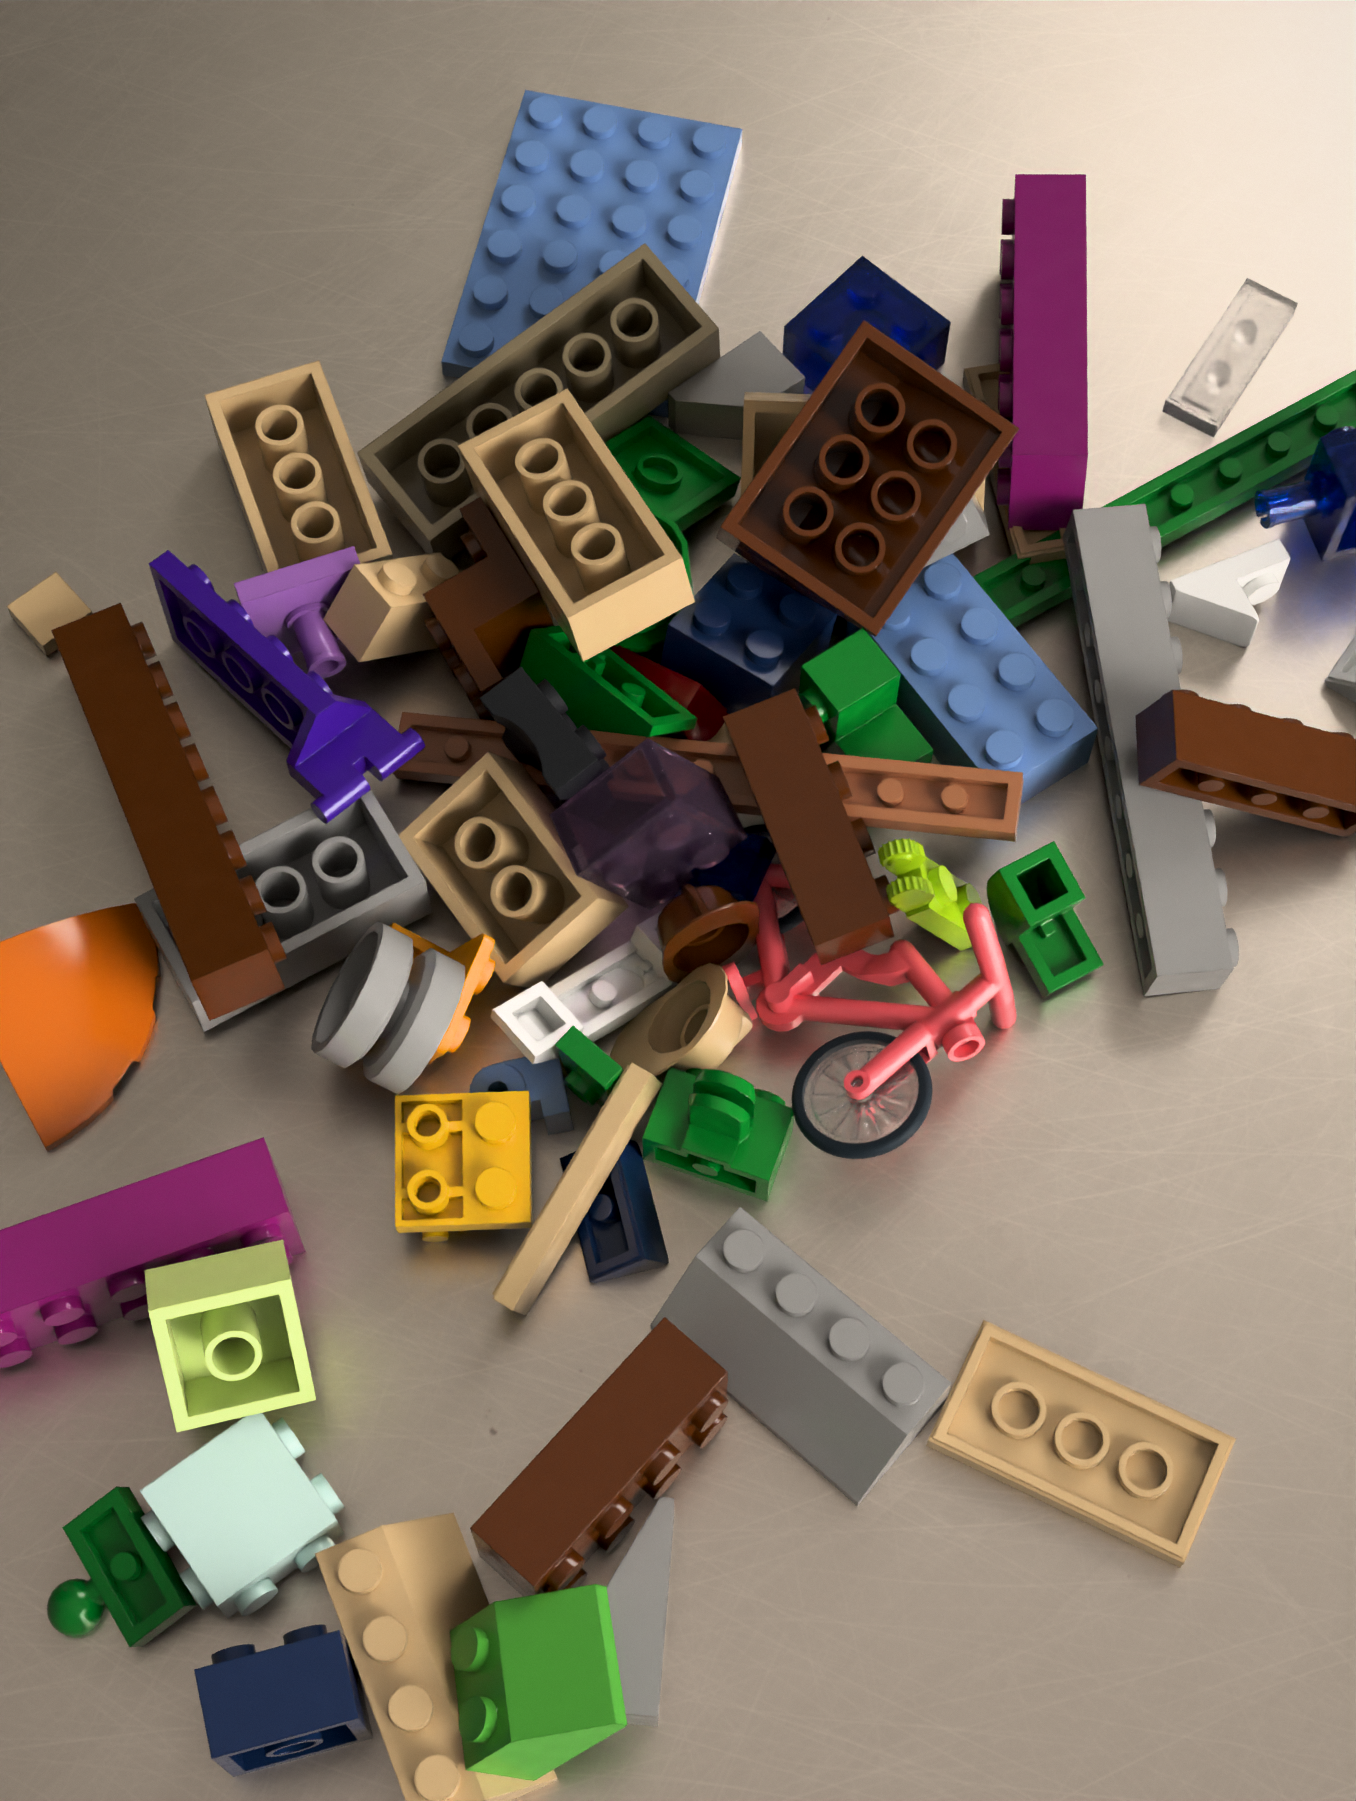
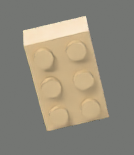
M487 752L398 835L413 860L469 937L473 939L484 933L495 939V944L489 958L495 960L494 971L505 984L530 988L541 981H547L629 907L523 765L491 752Z

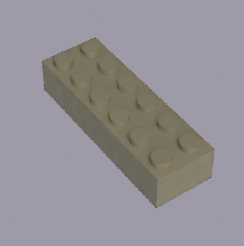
M644 243L358 451L357 454L366 479L426 554L440 552L445 558L450 560L465 549L460 536L469 531L459 509L478 498L458 445L567 388L605 443L628 429L667 400L668 392L720 358L719 328Z

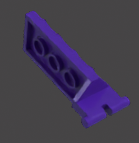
M169 550L149 563L172 640L291 748L286 759L289 774L316 799L310 805L315 815L323 823L327 824L371 790L369 783L363 776L365 772L369 771L379 781H383L425 748L423 739L414 729L408 728L400 734L365 701L333 695L331 689L320 675L314 671H310L307 674L294 663L286 646L274 635H269L268 637L262 635L254 627L246 610L236 600L230 599L226 602L215 592L207 575L197 565L191 564L187 567Z

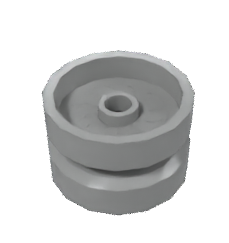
M378 921L369 927L356 943L331 986L318 1016L312 1036L311 1050L315 1054L343 1068L363 1058L364 1076L368 1080L396 1094H400L407 1090L421 1075L442 1041L460 1001L465 982V966L432 948L413 959V939Z

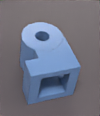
M527 1057L492 1064L482 1068L474 1076L470 1084V1093L529 1091L531 1097V1121L544 1119L548 1135L574 1130L559 1058L532 1064Z

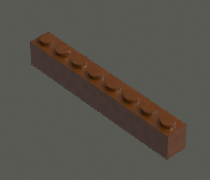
M118 603L51 630L189 978L209 1021L284 990V984L275 964L287 959L272 921L258 926L255 916L265 913L267 910L252 875L240 880L238 879L235 871L246 867V861L233 831L229 830L219 834L216 826L228 822L214 787L210 786L200 790L198 783L209 779V775L195 743L182 747L180 743L181 740L191 737V734L177 701L166 706L163 703L164 699L174 696L160 661L147 665L145 661L157 655L143 622L131 626L122 604Z

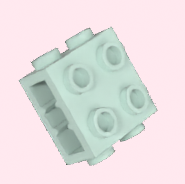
M263 1413L243 1417L140 1490L152 1509L142 1516L141 1519L164 1552L176 1545L190 1565L179 1576L203 1610L215 1602L227 1619L237 1611H240L242 1616H246L263 1607L277 1594L278 1589L275 1586L277 1582L297 1568L302 1573H305L319 1566L315 1553L336 1545L334 1541L344 1534L334 1516L345 1508L322 1473L309 1480L295 1459L306 1451L283 1418H280L271 1425Z

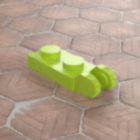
M902 838L882 844V847H879V851H877L880 865L897 876V879L891 881V884L887 885L886 888L891 905L894 904V907L899 908V910L906 914V918L960 951L971 948L972 945L963 921V912L971 903L982 904L975 887L949 872L944 865H938L926 857L923 845L915 842V840Z

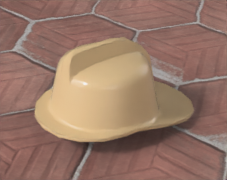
M708 963L697 967L676 987L644 1008L635 1018L629 1021L617 1037L610 1057L623 1070L627 1064L630 1065L632 1062L652 1073L655 1077L671 1066L686 1071L691 1068L715 1069L724 1062L733 1048L751 1031L753 1024L749 1014L728 994V977L723 968L719 965Z

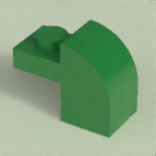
M1055 841L1004 866L988 879L986 887L987 899L999 934L1006 946L1013 943L1043 998L1104 965L1073 910L1086 897Z

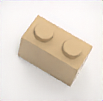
M440 552L354 564L323 620L358 662L438 648L424 623L425 620L434 615L423 594L459 573V570L452 561L445 558Z

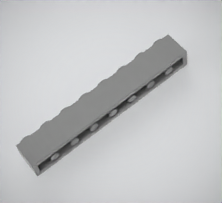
M1146 504L1073 510L1063 535L1064 550L1095 724L1098 727L1097 735L1144 996L1220 989L1238 964L1239 946L1234 929H1226L1222 906H1225L1227 902V883L1223 870L1221 868L1215 869L1211 847L1214 846L1216 840V826L1213 813L1210 809H1203V804L1200 800L1141 786L1138 780L1135 716L1172 689L1181 690L1178 674L1181 673L1183 665L1182 647L1178 637L1170 636L1167 620L1172 611L1171 590L1167 581H1160L1157 563L1161 558L1160 533L1157 526L1149 525Z

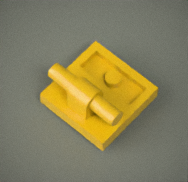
M529 1091L395 1096V1228L398 1233L422 1232L423 1241L443 1242L448 1240V1231L532 1227L531 1097Z

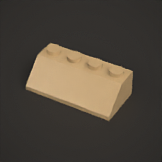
M454 1513L382 1525L315 1553L405 1801H512L558 1781L554 1769L535 1781L465 1770L462 1736L459 1731V1710L454 1666L451 1661L450 1630L487 1607L489 1602Z

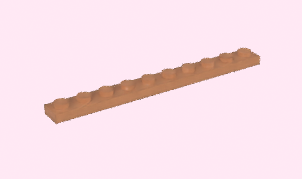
M402 712L398 732L402 734L408 728L414 729L423 739L425 748L393 772L394 776L398 779L454 784L487 752L521 763L503 742L502 736L505 727L496 721ZM589 730L604 749L607 755L604 759L617 776V780L610 784L617 801L761 816L733 744L655 736L644 737ZM822 753L827 765L839 761L852 793V797L842 801L850 821L862 817L866 827L1016 842L1024 783L1023 772ZM521 763L544 794L556 795L546 783L541 771L531 765Z

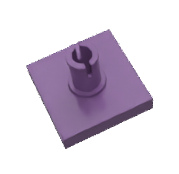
M354 546L234 583L239 604L250 616L254 627L265 637L269 635L276 636L286 646L290 654L302 651L308 672L314 671L322 678H327L339 673L346 666L344 654L341 652L337 642L339 638L325 623L323 618L354 564H360Z

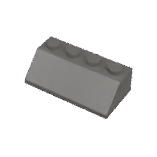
M741 1207L736 1210L697 1253L650 1324L653 1330L666 1317L728 1371L727 1394L857 1506L945 1404L952 1384Z

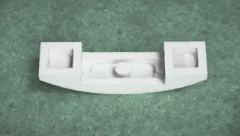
M662 911L636 925L628 942L550 988L543 981L535 984L494 1008L490 1018L532 1064L559 1058L560 1056L555 1044L572 1025L592 1042L635 1018L644 1008L678 985V983L668 979L662 966V951L656 932L658 916Z

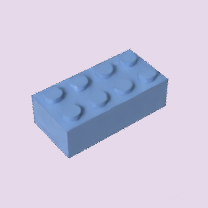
M953 553L924 567L877 636L874 637L869 634L901 673L896 704L934 749L933 755L941 765L1023 772L1024 783L1021 804L1088 763L1098 727ZM847 621L845 638L854 634L860 628Z

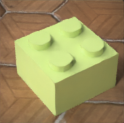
M283 1239L144 1270L148 1312L176 1432L316 1400Z

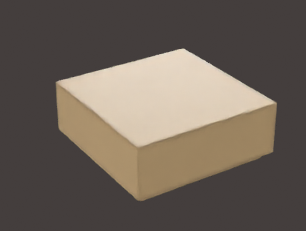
M54 572L7 606L11 617L46 656L58 649L51 630L93 614L91 609L57 572Z

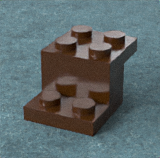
M479 497L459 509L469 529L460 538L474 563L469 568L423 594L434 615L425 620L424 623L453 675L460 682L478 717L481 720L495 721L482 704L480 697L503 681L504 677L519 669L531 629L551 627L554 624L539 590L484 501Z

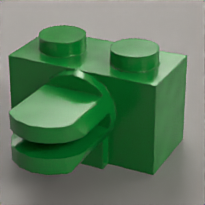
M670 1067L642 1137L643 1159L768 1201L793 1131V1110L791 1107L785 1106V1101L779 1096L762 1089H754L751 1083L731 1073L691 1068L684 1072Z

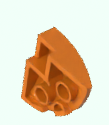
M136 903L109 907L69 917L0 942V1062L47 1152L71 1139L87 1127L112 1103L114 1099L113 1088L122 1079L133 1061H141L149 1044L156 1022V1015L153 1010L156 977L161 976L158 948L144 923Z

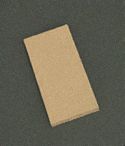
M983 1320L926 1446L1181 1568L1187 1558L1236 1438Z

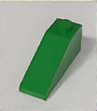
M560 625L531 629L520 667L523 668L536 685L546 679L554 687L567 705L568 710L566 713L577 729L584 725L588 730L644 737L694 729L698 719L695 715L609 648L583 662Z

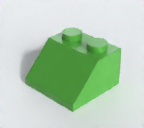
M592 1584L495 1601L450 1630L451 1661L454 1666L459 1710V1731L462 1736L465 1770L535 1781L627 1726L606 1586Z

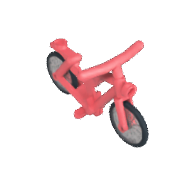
M765 824L748 826L726 835L708 850L697 868L693 884L695 888L706 885L719 886L729 891L738 902H756L760 910L759 933L756 936V945L761 969L741 978L734 961L722 966L738 1005L749 1014L751 1020L758 1018V1013L763 1025L768 1029L778 1032L794 1029L803 1021L904 1030L898 1037L873 1031L854 1032L839 1036L819 1047L802 1065L792 1089L793 1115L803 1135L814 1146L828 1154L847 1159H866L886 1154L904 1144L916 1133L928 1114L932 1100V1080L926 1064L938 1054L937 1050L943 1046L948 1058L955 1062L965 1061L977 1055L983 1049L985 1039L977 1027L974 1018L977 1016V1011L987 1002L989 1004L991 1020L996 1027L1008 1029L1016 1021L1014 994L1004 956L989 910L981 903H971L963 912V921L979 965L980 974L959 992L954 991L952 993L912 943L903 939L895 941L890 946L888 953L874 955L861 949L821 965L817 953H814L804 964L799 963L790 972L783 933L799 925L803 918ZM844 971L860 980L887 986L910 982L929 1006L823 997L819 993ZM755 999H757V1000H756V1011H755L754 1006H753V1004H752V1000H755Z

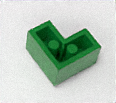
M864 628L801 666L798 696L804 709L816 705L829 738L828 742L819 745L821 752L931 763L934 749L896 704L901 673Z

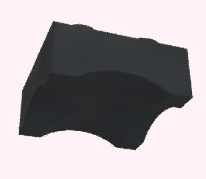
M520 667L480 697L482 704L495 721L505 727L502 740L506 747L519 762L531 765L542 772L546 783L561 801L564 817L579 836L620 806L610 784L617 780V776L604 759L607 756L604 749L584 725L577 729L566 713L568 710L567 705L546 679L536 685L523 668Z

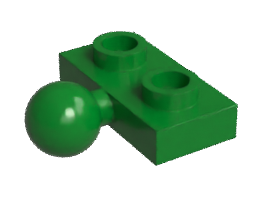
M116 1486L63 1527L90 1576L88 1581L76 1578L62 1582L52 1591L48 1599L47 1615L49 1621L58 1632L64 1635L81 1636L92 1631L103 1616L105 1603L129 1647H143L197 1606L168 1553L161 1549L142 1521L141 1517L145 1513L130 1487Z

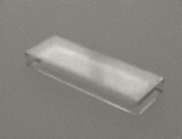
M1246 278L1166 398L1162 412L1214 438L1291 321L1298 303Z

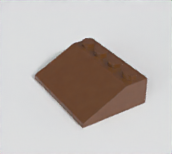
M863 320L719 528L716 539L768 575L860 629L864 628L867 633L876 637L1014 438L1019 428Z

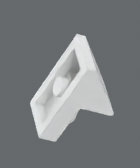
M1280 539L1171 580L1169 586L1172 596V611L1167 620L1237 646H1249L1259 621L1252 605L1269 599L1279 590L1291 557Z

